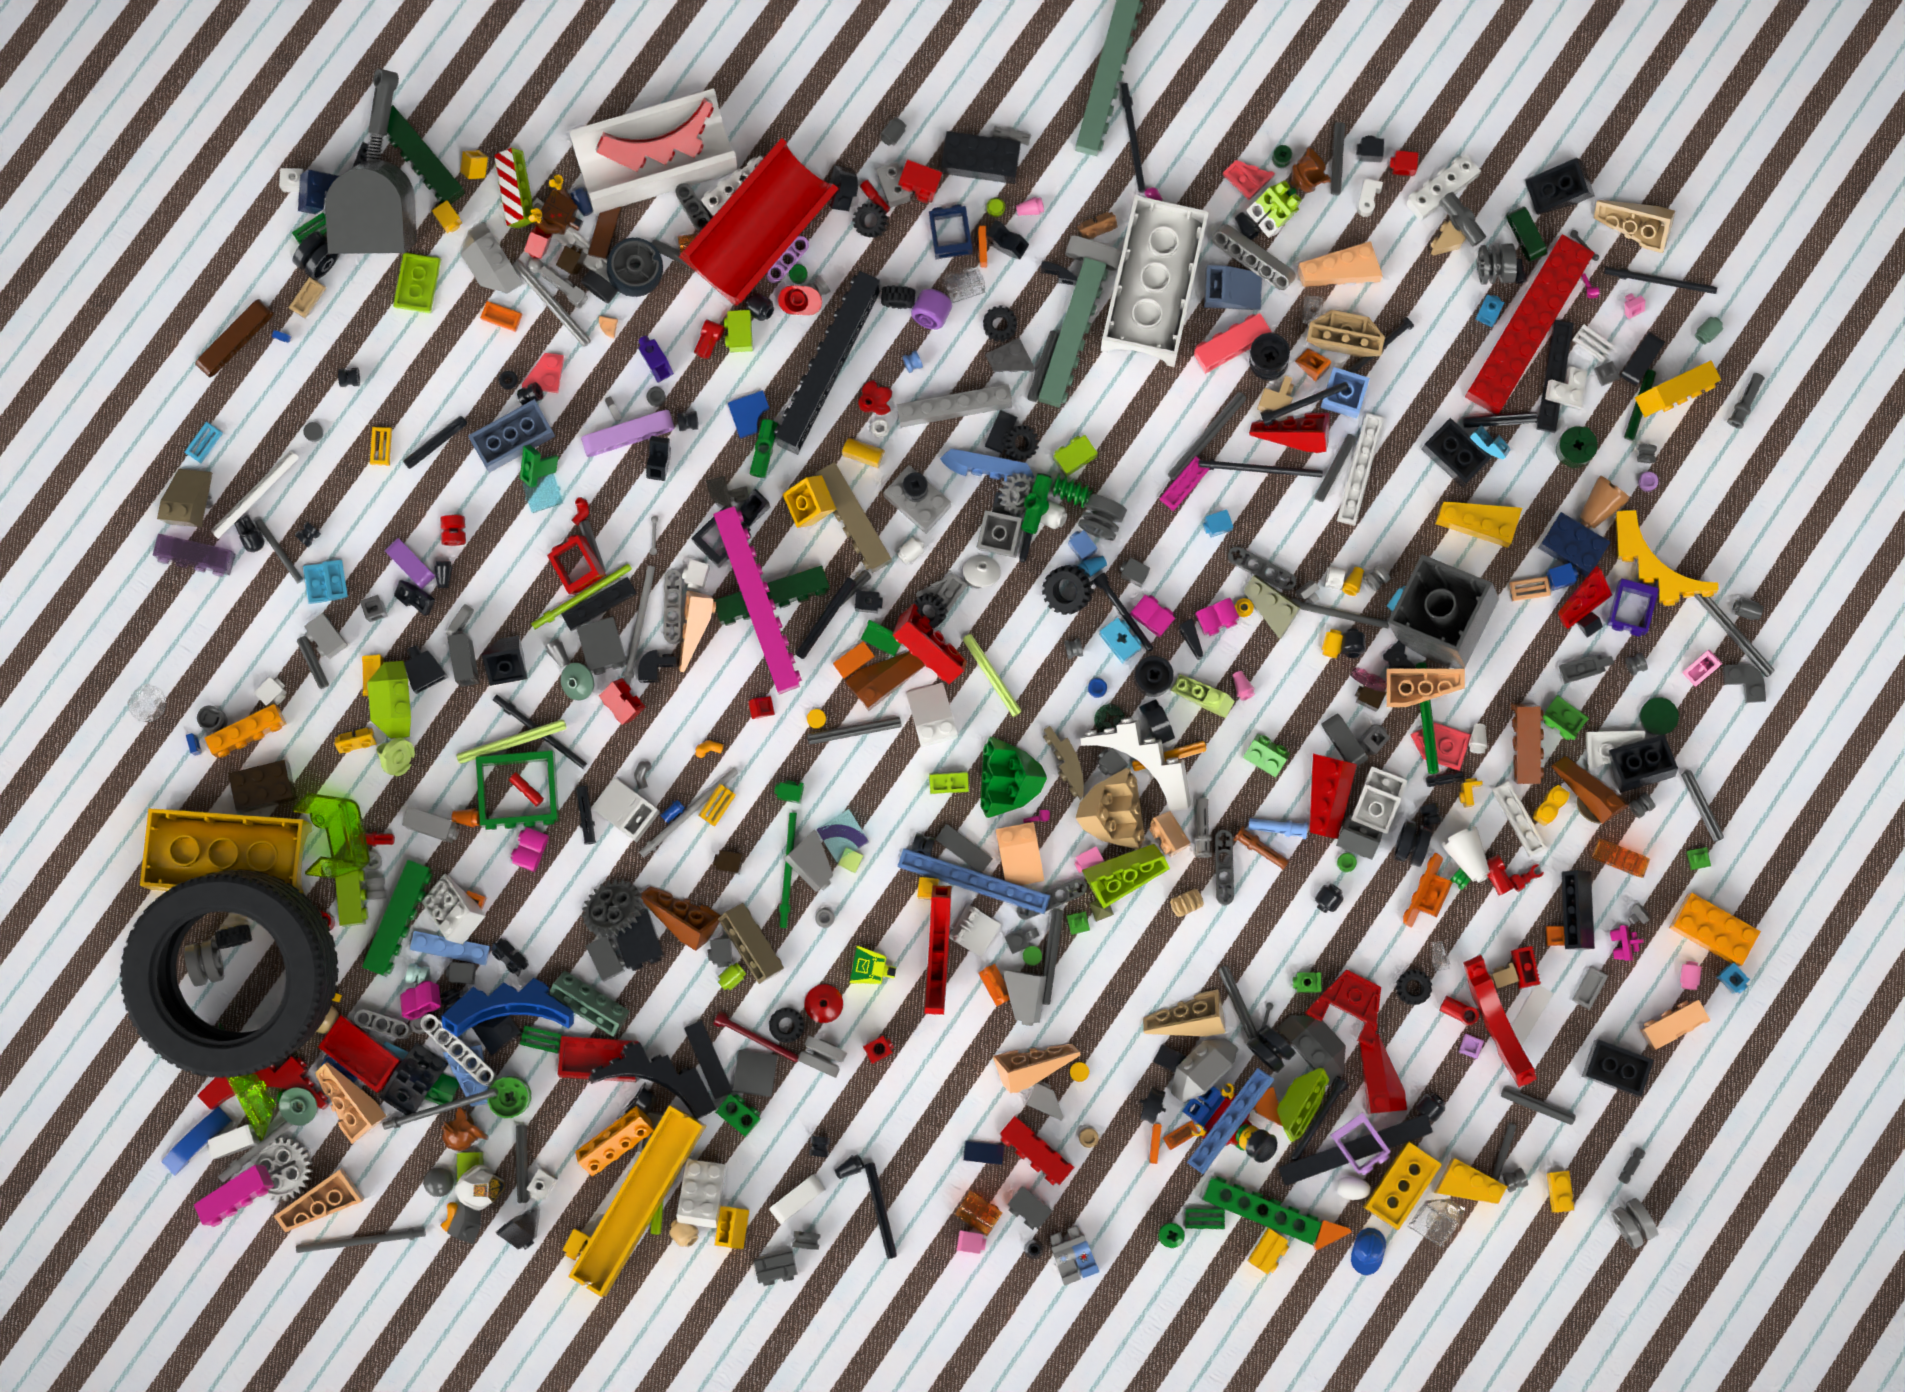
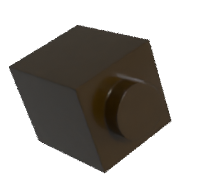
M576 244L565 245L556 266L569 274H578L588 254L584 253L583 248Z
M1359 685L1355 696L1358 697L1356 703L1377 712L1387 692Z
M719 850V854H715L713 865L716 866L717 871L740 875L744 856L738 853Z

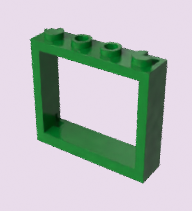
M553 750L476 757L481 827L485 828V830H497V826L513 829L516 828V825L524 824V827H535V823H543L544 826H550L559 821L556 758ZM548 761L551 814L487 819L484 766Z

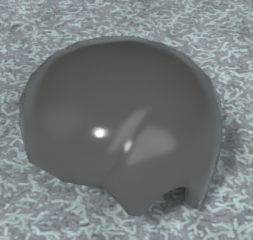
M433 1168L424 1176L423 1186L425 1191L433 1197H443L453 1189L454 1179L452 1173L446 1168Z

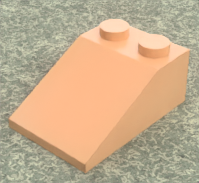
M1034 822L996 829L1005 881L1020 886L1044 881Z

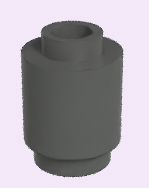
M897 117L890 120L880 133L882 142L888 146L896 145L906 131L907 125Z
M1740 597L1739 600H1735L1733 610L1737 616L1749 620H1759L1763 612V605H1760L1759 602Z

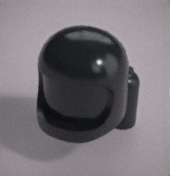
M249 515L242 517V520L238 519L234 525L245 550L251 553L261 550L265 541L259 528H255Z

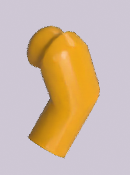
M707 740L696 746L695 754L699 758L705 757L709 751L721 754L724 744Z
M455 1202L447 1204L448 1218L440 1224L445 1232L448 1231L458 1208Z

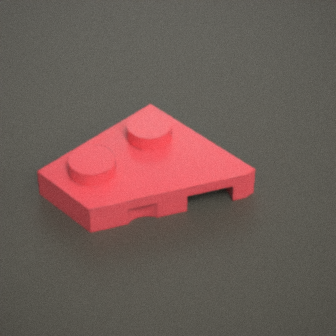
M1235 160L1222 175L1250 200L1275 176V173L1272 171L1267 172L1258 169L1259 167L1247 165L1244 162Z
M544 353L522 383V388H527L528 385L536 382L543 391L558 393L564 355Z

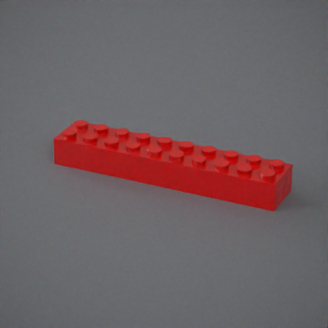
M1563 234L1560 236L1465 395V398L1495 415L1500 413L1595 252Z

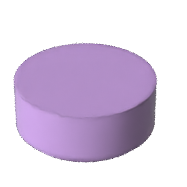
M1644 472L1638 479V485L1643 491H1652L1658 485V477L1653 472Z

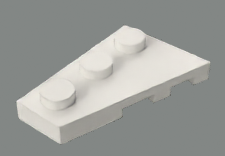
M1645 731L1586 732L1587 771L1611 763L1609 750L1645 740Z

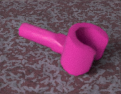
M1582 274L1581 276L1587 288V297L1598 298L1599 288L1592 287L1586 274Z
M1039 810V816L1024 818L1023 822H1047L1050 819V811Z

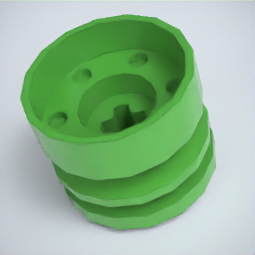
M506 1076L495 1081L490 1086V1089H498V1095L487 1098V1103L490 1110L497 1116L513 1118L522 1114L529 1107L532 1100L531 1089L522 1078ZM513 1092L515 1100L508 1101L506 1093Z

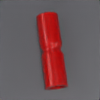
M865 180L861 183L859 187L872 203L882 206L883 210H886L888 213L891 208L878 194L870 181Z
M517 772L509 778V781L536 807L543 802L544 798Z

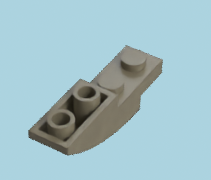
M1051 726L1044 729L1043 733L1045 735L1042 737L1048 746L1052 745L1056 750L1053 753L1057 760L1064 762L1059 765L1060 771L1058 774L1063 782L1067 780L1071 786L1068 789L1073 797L1078 796L1081 800L1084 796V782L1077 754L1069 739L1065 738L1060 741Z

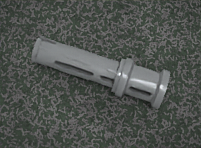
M1207 798L1196 799L1197 835H1195L1194 840L1196 841L1197 850L1195 857L1198 858L1212 857V853H1210L1212 837L1209 835L1208 817L1209 799Z

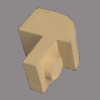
M1285 375L1279 392L1264 388L1257 410L1275 411L1291 404L1293 397L1287 395L1291 394L1294 386L1291 384L1292 377Z

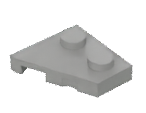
M950 574L924 590L918 591L916 596L920 597L924 593L929 594L930 592L933 593V596L938 594V599L943 598L944 601L942 603L947 604L945 609H948L949 613L968 584L954 574Z

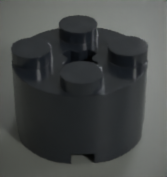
M1148 656L1141 660L1134 674L1137 689L1148 697H1158L1165 694L1173 682L1174 671L1171 664L1166 659L1158 656ZM1151 673L1154 675L1158 674L1157 680L1154 678L1150 679Z

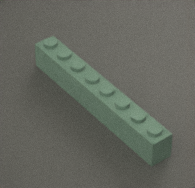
M1086 257L1084 259L1039 395V402L1057 408H1060L1062 403H1066L1068 397L1066 389L1067 386L1072 385L1074 375L1071 374L1073 368L1077 369L1080 360L1077 355L1079 350L1083 351L1086 340H1083L1085 333H1089L1091 327L1089 319L1090 316L1095 315L1097 305L1094 304L1096 298L1100 299L1103 288L1100 285L1102 281L1107 279L1109 271L1106 270V263Z

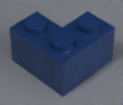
M309 169L300 175L298 211L316 215L324 210V200L327 192L339 176Z

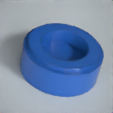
M273 330L272 338L285 343H290L292 336Z
M1095 678L1090 681L1088 692L1092 697L1101 698L1106 694L1107 684L1104 680Z

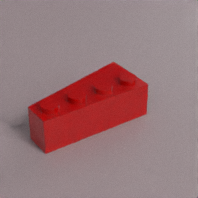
M912 604L899 616L893 636L898 643L907 647L912 655L917 656L923 661L927 668H931L941 680L950 684L965 671L967 661L951 643H945L943 634L939 630L934 631L929 625L930 620L926 616L922 617L916 611L918 607Z
M1313 753L1310 833L1334 839L1339 838L1357 764Z
M1015 1116L999 1133L1002 1136L1000 1140L1006 1146L1012 1145L1017 1149L1015 1153L1023 1160L1025 1158L1032 1162L1030 1166L1039 1173L1040 1170L1047 1175L1045 1179L1053 1186L1055 1183L1060 1186L1075 1168Z

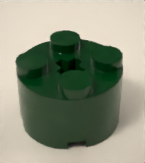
M1571 427L1562 434L1557 442V458L1562 464L1564 463L1570 468H1581L1587 465L1595 456L1598 448L1597 439L1588 427ZM1576 444V446H1579L1580 449L1578 450V448H1574L1573 446Z

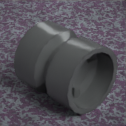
M204 706L197 714V722L200 727L210 733H215L227 726L228 719L226 714L215 706Z

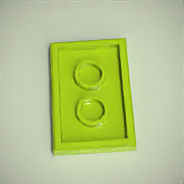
M403 253L393 304L394 308L431 314L441 258Z

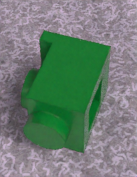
M785 780V783H776L774 794H777L778 800L801 804L805 785L800 783L799 786H796V782Z

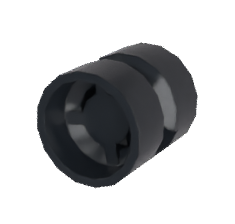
M914 472L904 478L903 490L905 497L912 502H920L925 499L928 494V483L924 475Z

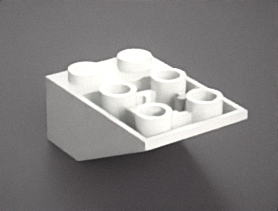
M615 777L591 807L636 843L660 813L657 808Z
M447 874L440 878L422 901V904L445 939L462 945L486 917L479 905Z

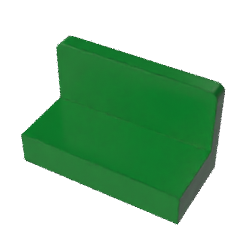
M869 620L861 640L895 657L901 644L896 641L893 632Z
M442 1073L426 1095L425 1100L438 1105L454 1101L455 1094L460 1086L457 1078Z

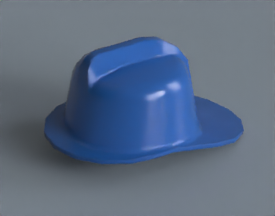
M1375 1228L1363 1229L1355 1239L1351 1253V1264L1355 1271L1362 1275L1374 1274L1382 1264L1386 1250V1239L1379 1230Z

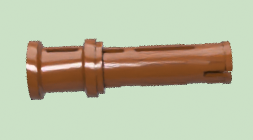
M1242 825L1233 840H1238L1247 846L1248 850L1252 851L1253 849L1283 870L1288 864L1289 859L1260 841L1258 835L1254 836L1245 830V827Z

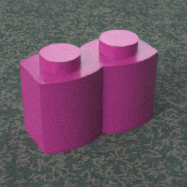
M1144 595L1130 615L1160 638L1174 621V613L1167 607H1160L1158 605L1159 601L1152 595H1149V597Z
M1231 598L1224 599L1195 613L1203 634H1209V636L1218 634L1220 632L1219 629L1225 626L1227 629L1236 626L1237 621L1240 619Z
M528 827L524 831L521 830L518 836L519 846L517 849L514 848L511 853L510 859H513L512 864L536 872L549 836Z
M427 980L421 982L415 988H409L400 995L402 1017L415 1020L426 1013L440 1008L439 985Z

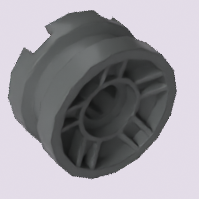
M794 1231L795 1241L792 1242V1247L819 1250L818 1240L821 1234Z

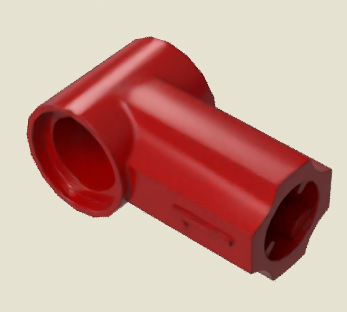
M706 319L702 326L701 336L694 354L709 360L716 342H719L723 335L725 326Z
M1495 855L1487 859L1490 871L1487 876L1498 896L1514 889L1505 872V865L1500 856Z
M1447 995L1439 1009L1440 1012L1461 1021L1467 1026L1473 1025L1479 1018L1477 1009L1469 1007ZM1466 1011H1471L1474 1014L1473 1021L1465 1019L1464 1014Z

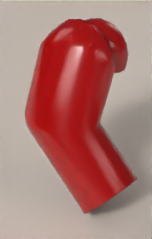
M583 497L575 500L578 513L571 521L577 526L589 515V504Z

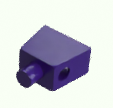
M648 336L641 337L638 340L640 344L638 349L657 383L673 375L672 368L656 340H650Z

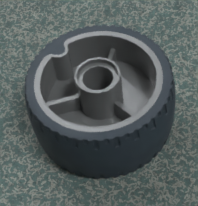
M637 237L626 238L617 243L609 253L606 265L607 275L610 283L619 293L629 297H641L653 291L659 284L663 274L662 257L658 249L651 242ZM638 263L640 267L633 269L630 264Z

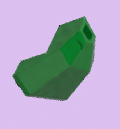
M989 737L987 744L983 747L980 807L986 818L1024 807L1041 793L1047 780L1042 765L1026 751L995 737Z

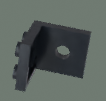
M416 1042L392 1074L379 1098L404 1115L415 1113L449 1063ZM419 1064L424 1065L426 1069L420 1068Z

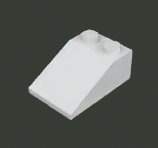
M943 683L906 692L921 748L958 738Z

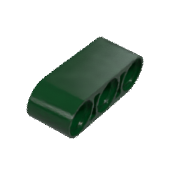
M1523 206L1507 213V221L1527 261L1531 262L1547 255V248L1527 208Z

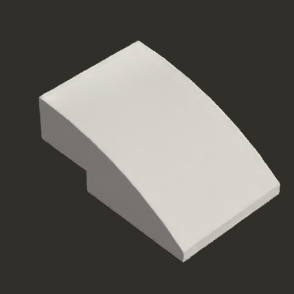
M1371 766L1351 820L1388 834L1408 781Z

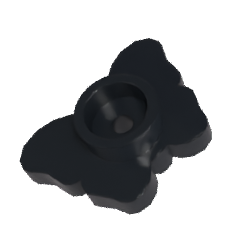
M1399 640L1391 649H1388L1383 654V659L1390 665L1389 669H1416L1415 665L1404 654L1405 645Z

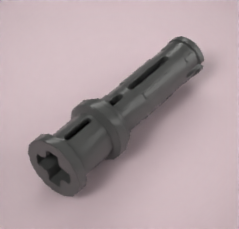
M1753 373L1740 402L1735 404V410L1731 418L1727 420L1728 424L1738 429L1744 427L1743 422L1746 416L1750 415L1751 404L1765 379L1763 375Z

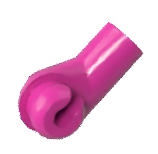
M1151 187L1145 190L1147 198L1158 201L1163 200L1156 188Z

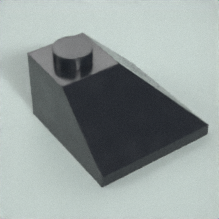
M519 636L499 639L481 653L490 686L528 679L524 652Z
M511 1015L495 1017L472 1027L491 1056L523 1033Z

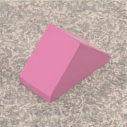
M1709 649L1682 673L1696 687L1716 670L1722 662Z

